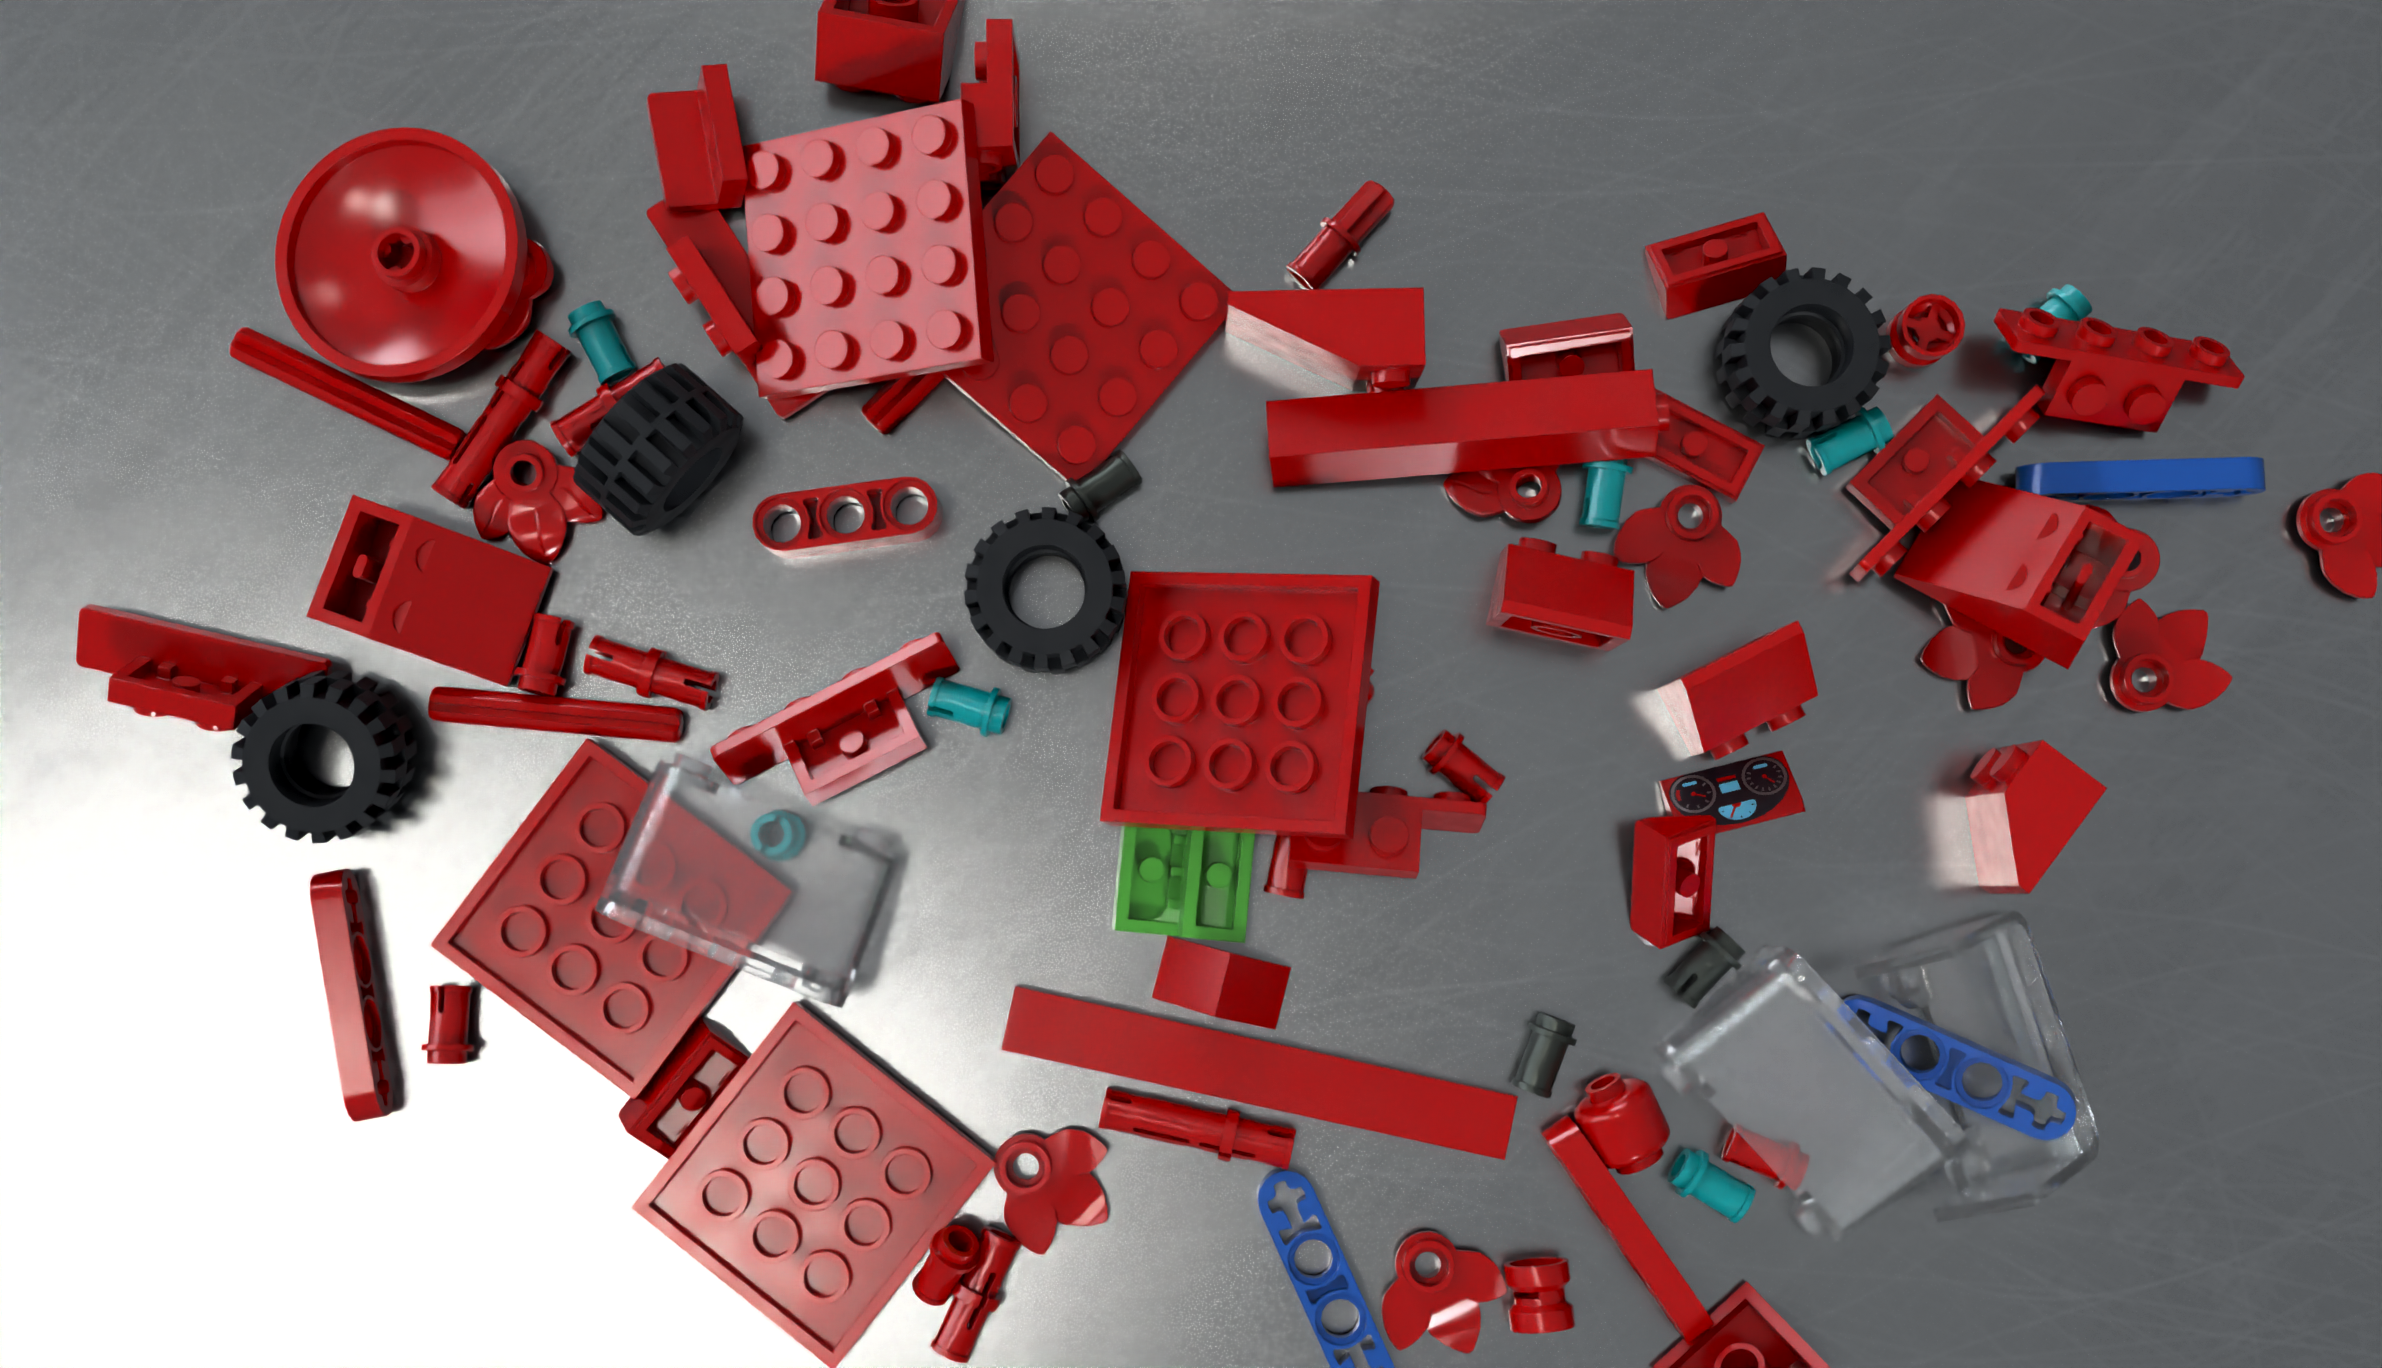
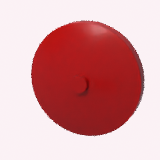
M402 127L378 130L356 137L331 151L308 172L296 188L283 214L275 248V272L279 295L285 312L294 328L313 350L335 365L364 378L381 382L406 383L427 380L443 375L460 367L480 353L497 336L514 310L522 290L527 266L528 244L523 215L516 197L501 174L471 148L450 136L421 128Z

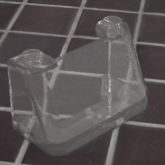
M676 753L672 763L659 759L594 910L622 924L831 1006L843 1008L901 858L899 855L889 852L894 840L860 826L857 827L854 837L838 833L737 792L709 779L713 769L712 766L681 753Z
M1763 945L1738 971L1736 970L1653 1048L1665 1060V1063L1658 1068L1665 1079L1684 1097L1694 1090L1699 1096L1707 1099L1793 1192L1791 1196L1798 1206L1791 1212V1215L1817 1242L1827 1236L1830 1240L1838 1243L1949 1162L1969 1143L1966 1134L1819 974L1788 947Z

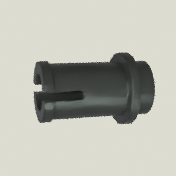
M1122 450L1116 451L1115 455L1079 480L1075 481L1070 477L1065 481L1067 488L1058 493V496L1068 513L1072 511L1083 516L1084 521L1089 519L1094 523L1099 519L1097 512L1133 487L1142 484L1139 472Z
M1718 926L1709 935L1702 931L1699 936L1703 941L1669 977L1667 976L1663 980L1677 993L1692 976H1698V979L1681 996L1693 1009L1698 1006L1699 1001L1732 967L1737 971L1741 968L1738 960L1746 953Z
M1539 1012L1535 1023L1529 1021L1527 1028L1532 1030L1516 1076L1515 1078L1513 1077L1511 1084L1538 1096L1551 1098V1090L1568 1044L1572 1046L1576 1044L1577 1039L1572 1037L1576 1025L1543 1012Z

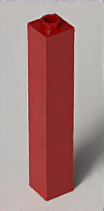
M1652 369L1266 401L1269 460L1274 488L1656 457L1659 432L1669 431L1667 394L1655 393Z

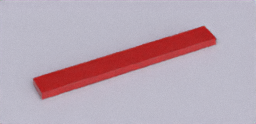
M1015 986L1001 1048L1004 1051L1505 1160L1518 1099V1096L1020 986Z

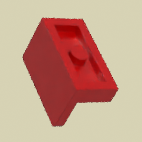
M727 64L701 65L697 90L650 93L647 97L646 105L666 211L670 213L741 208L748 182Z

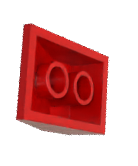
M1424 287L1227 291L1225 332L1351 391L1367 390V393L1415 389L1426 366Z

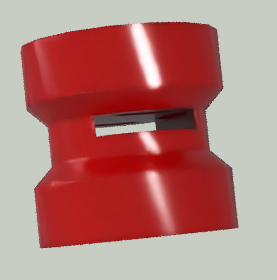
M1936 294L1920 296L1896 314L1888 324L1886 335H1890L1891 349L1888 352L1896 362L1907 368L1921 369L1931 366L1958 347L1964 337L1965 321L1962 311L1954 301L1945 296ZM1912 330L1914 331V334H1915L1916 338L1918 339V341H1916V340L1914 339L1913 334H1912Z
M1533 1257L1512 1260L1504 1264L1505 1282L1513 1290L1514 1304L1508 1310L1510 1330L1512 1332L1524 1334L1551 1333L1568 1330L1575 1326L1574 1307L1566 1300L1565 1285L1571 1279L1569 1259L1563 1257Z

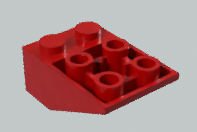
M1978 480L1969 489L1959 481L1944 496L1953 506L1926 533L1921 530L1893 578L2068 670L2146 537L2083 505Z
M352 495L306 616L509 687L532 628L534 614L538 612L553 568L407 513Z

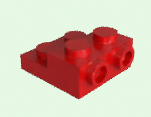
M986 19V41H975L974 47L975 77L979 83H961V99L974 104L981 190L1001 189L1020 167V58L1012 19Z

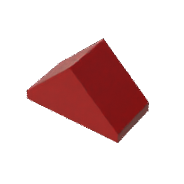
M1167 936L1152 998L1213 1017L1276 1030L1291 967Z

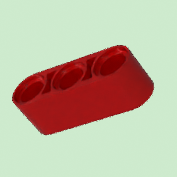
M898 477L781 493L767 497L757 506L753 514L752 527L756 538L773 554L781 558L797 559L913 543L928 539L938 531L942 523L943 509L939 498L927 482L917 477ZM920 495L928 501V511L925 517L920 522L912 525L898 522L896 518L898 503L906 496ZM856 503L863 506L865 511L864 521L856 531L851 533L835 531L833 525L834 515L842 505ZM785 512L799 514L801 528L798 534L787 542L774 541L771 535V525L774 519Z

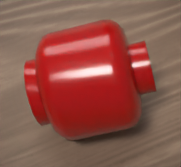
M1609 1073L1596 1078L1585 1087L1587 1096L1580 1101L1575 1109V1122L1606 1168L1616 1169V1172L1621 1175H1629L1655 1164L1664 1154L1662 1147L1670 1136V1129L1648 1082L1638 1078L1622 1079L1619 1073Z

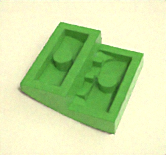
M1121 826L1111 930L1245 943L1255 834Z

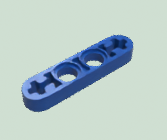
M2259 457L2047 462L2028 464L2015 468L2016 489L2063 501L2235 497L2266 491L2264 459Z
M1861 994L1848 996L1838 1003L1830 1015L1828 1023L1830 1038L1838 1049L1849 1056L2036 1139L2044 1141L2058 1139L2067 1134L2074 1125L2077 1113L2075 1095L2068 1085L2055 1077L1870 996ZM1859 1009L1865 1010L1871 1014L1868 1024L1872 1028L1886 1034L1889 1030L1890 1021L1902 1025L1903 1027L1891 1042L1889 1057L1876 1052L1884 1041L1878 1037L1864 1034L1859 1042L1847 1037L1850 1027L1846 1023L1841 1022L1842 1015L1854 1017ZM1915 1035H1923L1932 1039L1938 1046L1940 1054L1936 1065L1930 1069L1918 1070L1906 1064L1901 1053L1902 1044L1906 1039ZM1983 1062L1995 1067L2002 1078V1087L1998 1093L1986 1098L1971 1094L1963 1081V1074L1969 1066L1974 1063ZM2014 1076L2027 1080L2021 1088V1094L2035 1100H2041L2046 1092L2058 1096L2057 1108L2065 1113L2062 1119L2050 1116L2045 1124L2038 1123L2034 1120L2035 1109L2031 1105L2017 1099L2014 1112L2001 1108L2010 1097Z
M1279 1168L1271 1171L1264 1176L1258 1186L1257 1201L1259 1210L1330 1368H1356L1349 1351L1340 1359H1337L1334 1350L1353 1347L1367 1335H1371L1373 1344L1361 1345V1349L1368 1365L1371 1368H1379L1381 1366L1383 1368H1395L1312 1184L1304 1174L1296 1169L1288 1168V1170ZM1285 1181L1290 1189L1298 1187L1303 1189L1304 1195L1296 1200V1205L1304 1223L1313 1215L1317 1216L1320 1223L1319 1226L1299 1229L1286 1241L1282 1239L1279 1231L1292 1229L1287 1214L1282 1207L1271 1209L1268 1205V1201L1276 1196L1274 1185ZM1312 1239L1320 1240L1327 1244L1332 1255L1331 1263L1327 1270L1314 1276L1306 1275L1299 1271L1294 1261L1295 1252L1299 1245ZM1337 1299L1348 1300L1353 1303L1359 1314L1358 1322L1354 1329L1343 1335L1330 1333L1325 1329L1321 1321L1322 1311L1325 1306Z

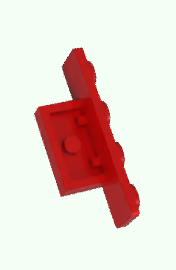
M661 200L647 210V217L667 246L666 250L677 265V267L667 272L688 305L698 299L701 301L712 318L704 323L702 327L724 358L734 352L758 385L756 353L763 347L754 335L749 256L718 209L670 213L665 209L664 200ZM828 391L767 400L780 418L786 419Z
M2031 307L2024 309L2023 312L2000 308L1993 320L2011 349L2015 352L2056 359L2042 387L2046 394L2037 402L2042 413L2047 416L2157 433L2185 380L2238 389L2245 378L2244 374L2230 358L2229 349L2222 343L2208 337L2198 336L2193 341L2174 338L2150 327H2140L2137 331L2115 328L2096 318L2085 317L2081 321L2056 318L2047 311Z
M2036 384L1985 436L1937 394L1845 487L1891 530L1855 566L1849 575L1859 582L1870 570H1873L1881 578L1908 551L1899 541L1915 525L1926 533L1953 506L1944 496L1959 481L1970 489L1997 461L1988 452L2004 436L2014 444L2041 417L2032 407L2046 392Z
M88 604L79 611L77 664L81 667L113 674L109 677L107 701L130 706L135 713L142 716L163 717L169 715L195 721L197 727L207 731L222 732L235 730L243 718L253 713L251 707L276 689L297 677L300 679L310 672L324 670L326 676L332 674V661L320 656L94 604Z
M934 632L924 638L907 642L897 652L868 667L850 671L842 680L811 696L801 697L790 702L783 710L752 726H745L735 730L727 739L713 745L710 748V752L716 764L734 785L740 784L789 759L805 797L812 806H815L926 749L927 746L905 699L932 686L938 676L947 678L957 673L960 668L942 635L939 632Z
M1373 787L1369 792H1358L1353 839L1289 836L1287 868L1416 879L1420 864L1421 829L1479 833L1486 819L1487 804L1472 802L1469 795L1460 792H1439L1434 794L1433 798L1408 796V792L1399 787Z

